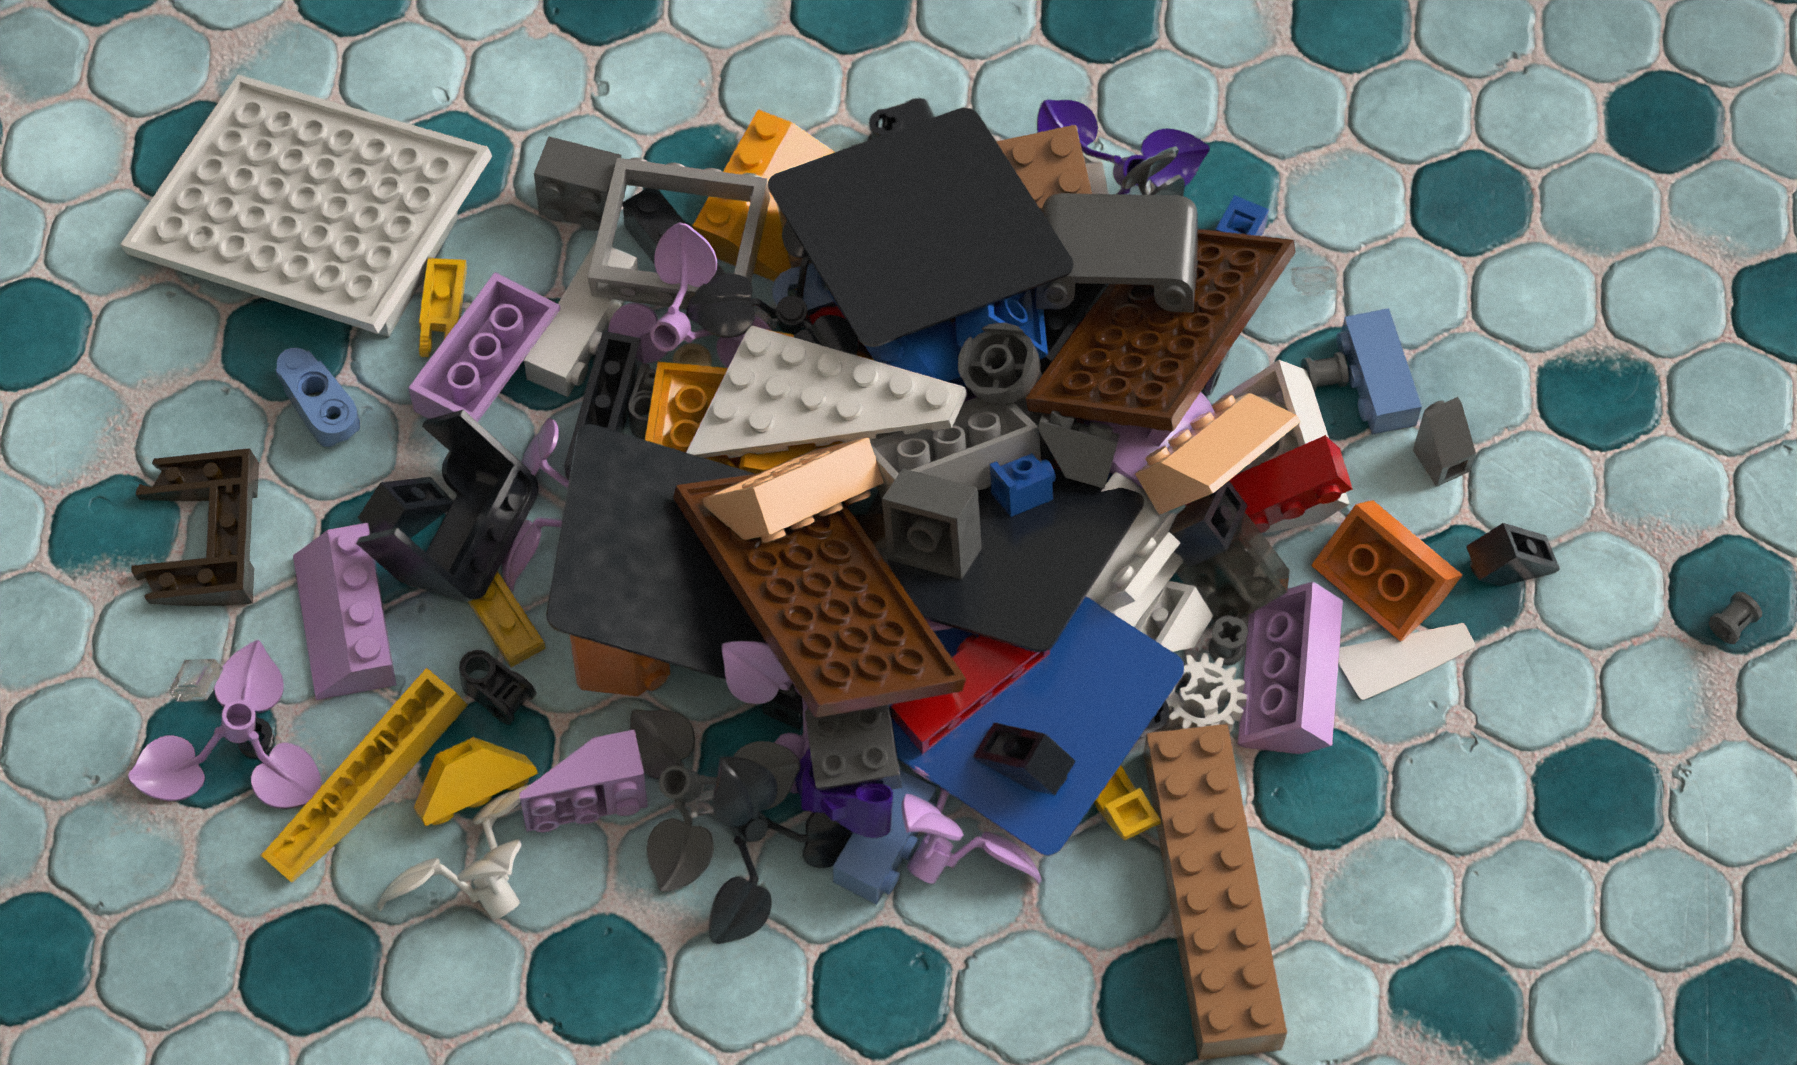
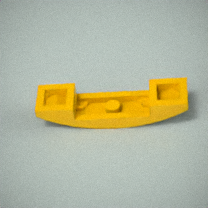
M1120 765L1095 800L1094 805L1112 829L1125 841L1159 825L1161 819L1142 789L1134 787Z

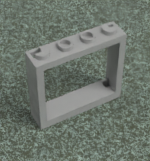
M642 158L616 159L587 276L592 296L670 307L680 289V283H665L660 279L658 273L607 266L627 185L750 202L734 274H739L746 277L750 282L752 281L770 202L768 178H762L753 173H744L742 175L726 173L716 168H689L679 163H653ZM688 284L687 292L679 309H687L692 296L699 287Z

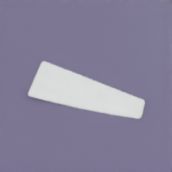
M1460 623L1410 633L1403 641H1399L1396 637L1340 647L1338 664L1361 700H1365L1414 679L1473 649L1475 643L1466 625Z

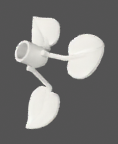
M531 784L498 796L486 804L473 817L472 821L475 825L483 823L490 851L483 859L467 866L458 876L443 864H439L438 858L429 859L410 867L397 876L386 888L377 905L380 912L387 901L418 888L431 876L444 875L464 891L473 903L480 900L492 920L501 918L514 910L520 904V901L508 883L510 879L508 875L512 873L513 861L521 848V842L519 839L497 847L492 826L497 817L507 814L521 802L519 793ZM475 879L473 883L476 889L471 888L464 881Z

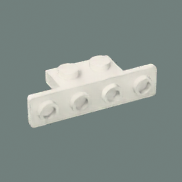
M1175 513L1168 514L1154 533L1141 542L1134 552L1135 558L1129 565L1117 573L1112 581L1114 585L1099 603V605L1133 627L1183 562L1180 555L1174 552L1180 542L1168 532L1176 517Z

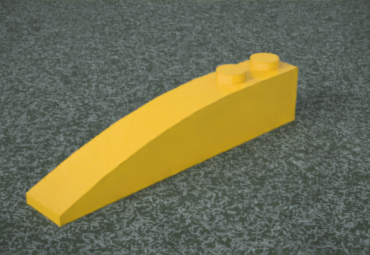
M426 667L261 856L293 883L346 836L387 796L467 707L465 701Z

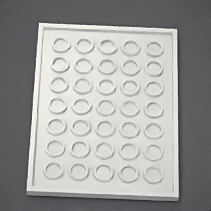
M237 75L120 245L127 255L378 334L485 169L492 155L487 146Z

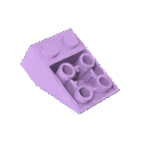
M635 729L592 738L520 792L526 832L532 830L549 832L556 829L559 825L572 822L589 824L595 822L601 816L611 814L628 816L637 813L641 808L648 807L645 777Z

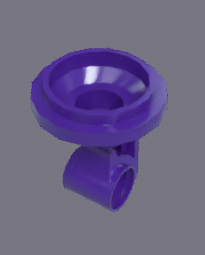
M809 747L800 760L801 768L795 779L797 792L801 796L802 810L823 812L832 821H837L853 833L867 838H881L888 835L892 828V789L887 785L874 783L875 781L818 790L815 785Z

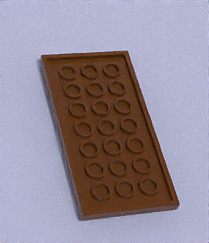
M1198 229L1197 273L1193 312H1171L1159 307L1154 297V285L1109 284L1027 395L1028 411L1051 414V411L1055 410L1060 412L1062 416L1082 418L1083 420H1096L1117 423L1123 426L1131 425L1152 428L1158 431L1174 432L1296 253L1294 240Z
M757 474L676 485L673 499L815 718L956 693L963 690L966 681L965 676L844 501L841 502L842 510L826 516H820L819 513L814 514L815 522L797 529H791L788 526L784 528L785 536L762 543L761 537L743 540L708 510L702 500L709 495Z

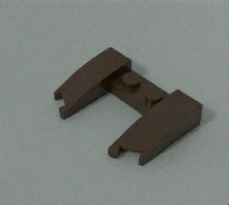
M251 449L154 458L152 464L155 468L161 470V473L152 487L139 484L136 489V496L139 500L209 501L206 558L132 565L131 572L136 580L146 578L152 592L144 595L146 601L149 604L178 606L253 604L254 567L250 562L252 498H258L259 462Z

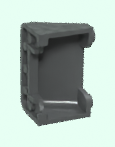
M1070 193L1054 194L1046 199L1043 204L1042 213L1073 259V270L1066 277L1036 287V309L1065 308L1074 300L1076 283L1154 285V297L1159 307L1171 312L1194 311L1198 212L1192 200L1178 195Z

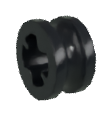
M256 717L255 732H261L263 741L260 744L264 753L268 755L275 744L272 728L267 721ZM248 740L238 743V747L243 755L248 758L259 759L253 745H250Z

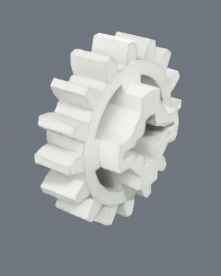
M1203 653L1200 662H1195L1191 655H1186L1183 676L1166 699L1170 714L1167 725L1171 728L1180 724L1182 729L1228 724L1230 733L1233 729L1234 721L1242 719L1244 710L1241 707H1245L1247 695L1241 693L1245 685L1244 680H1234L1237 669L1234 666L1227 670L1223 669L1224 659L1221 657L1214 664L1210 663L1207 653ZM1186 680V687L1180 688L1179 693L1175 694L1178 686ZM1229 700L1225 710L1218 714V707L1224 706L1225 701Z

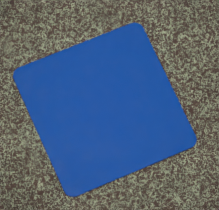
M1086 596L1055 645L1050 649V655L924 754L920 752L892 719L898 760L913 769L916 766L930 776L925 777L1038 853L1046 856L1054 855L1063 848L1180 681L1184 673V663L1178 655ZM956 628L933 631L951 658L958 653L956 651L958 646L969 636L974 635L973 633ZM994 722L1045 733L1076 760L1067 775L1065 783L1060 787L1055 796L1027 789L973 757Z

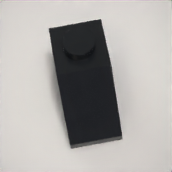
M432 477L380 482L359 514L358 519L362 523H368L370 534L398 528L411 539L449 511L454 501Z
M1227 481L1214 493L1192 501L1176 515L1168 531L1180 542L1174 552L1180 555L1188 567L1226 551L1248 506L1230 481Z
M1506 523L1500 524L1466 546L1471 558L1470 567L1474 575L1480 581L1494 585L1505 586L1553 574L1560 570L1546 535Z
M995 722L973 756L979 762L1027 789L1054 796L1065 783L1068 773L1076 762L1045 733Z

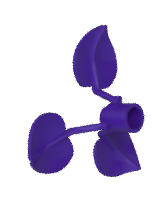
M1046 99L1040 104L1037 114V133L1076 125L1082 152L1088 156L1114 164L1113 177L1117 184L1121 186V189L1116 194L1125 195L1130 193L1131 187L1125 190L1122 182L1134 167L1174 146L1179 150L1175 159L1164 169L1149 177L1148 181L1150 180L1154 186L1159 187L1167 180L1180 174L1186 186L1194 178L1202 161L1210 151V147L1194 135L1176 129L1165 128L1155 130L1143 139L1141 143L1142 155L1121 158L1119 155H1110L1087 147L1097 137L1098 124L1096 116L1085 104L1074 100Z

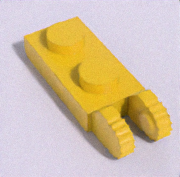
M427 258L419 318L421 331L419 342L420 357H429L432 351V331L445 332V339L461 318L467 273L466 260Z

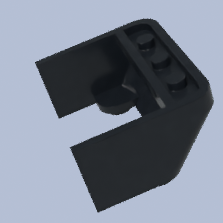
M462 409L427 419L422 425L425 430L449 450L442 464V476L447 486L457 494L427 551L422 550L398 528L359 537L356 544L401 583L458 601L468 602L480 599L487 592L538 496L539 486L535 475H532L531 471Z

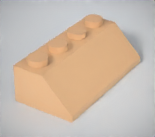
M1252 393L1245 394L1234 399L1232 394H1229L1212 405L1214 412L1208 411L1190 422L1192 427L1190 431L1189 429H1184L1167 440L1170 445L1168 448L1166 446L1161 447L1145 457L1148 464L1136 472L1135 475L1158 514H1163L1214 493L1300 423L1297 415Z
M869 437L816 448L709 495L702 500L708 510L743 540L761 537L762 543L785 536L784 528L788 526L791 529H797L815 522L814 514L819 513L820 516H826L842 510L841 502L845 500L850 504L870 497L869 489L884 483Z

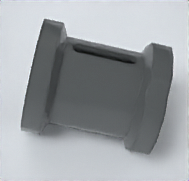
M1342 352L1334 353L1331 358L1313 361L1309 357L1302 359L1301 368L1308 371L1314 392L1317 387L1333 384H1338L1339 387L1347 386L1349 380L1348 367Z
M1735 592L1730 598V604L1721 613H1714L1710 617L1709 626L1714 634L1725 643L1735 644L1740 639L1741 632L1750 623H1756L1762 617V610L1751 596L1744 592Z
M1229 615L1216 620L1208 649L1214 661L1221 657L1224 659L1223 665H1232L1241 660L1244 655L1245 640L1248 636V629L1243 620Z

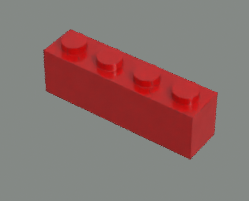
M1324 435L1232 477L1229 480L1248 506L1228 548L1234 544V541L1248 535L1262 534L1275 523L1284 519L1298 518L1307 509L1319 504L1335 502L1342 494L1353 490L1340 448Z
M971 635L958 646L956 650L958 653L952 657L966 678L963 690L956 693L892 704L891 717L920 752L924 754L1050 655V649L1045 652H1032L983 636Z

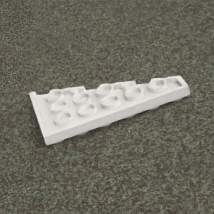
M751 326L746 331L686 453L702 458L719 455L735 458L747 453H755L757 455L787 451L788 446L815 443L816 446H824L836 441L848 442L866 437L876 439V434L903 431L905 435L918 433L924 429L932 431L952 428L967 397L965 387Z

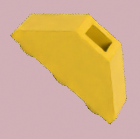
M472 737L435 755L415 802L414 810L425 826L443 824L452 819L457 811L468 806L479 807L489 802L492 795L502 790H514L528 783L529 778L537 775L538 772L526 755Z

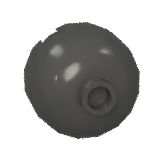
M1004 322L995 323L981 328L985 332L978 334L974 339L970 336L964 342L959 353L958 371L966 387L983 402L1002 405L1011 404L1024 398L1033 389L1040 373V358L1033 341L1021 328Z

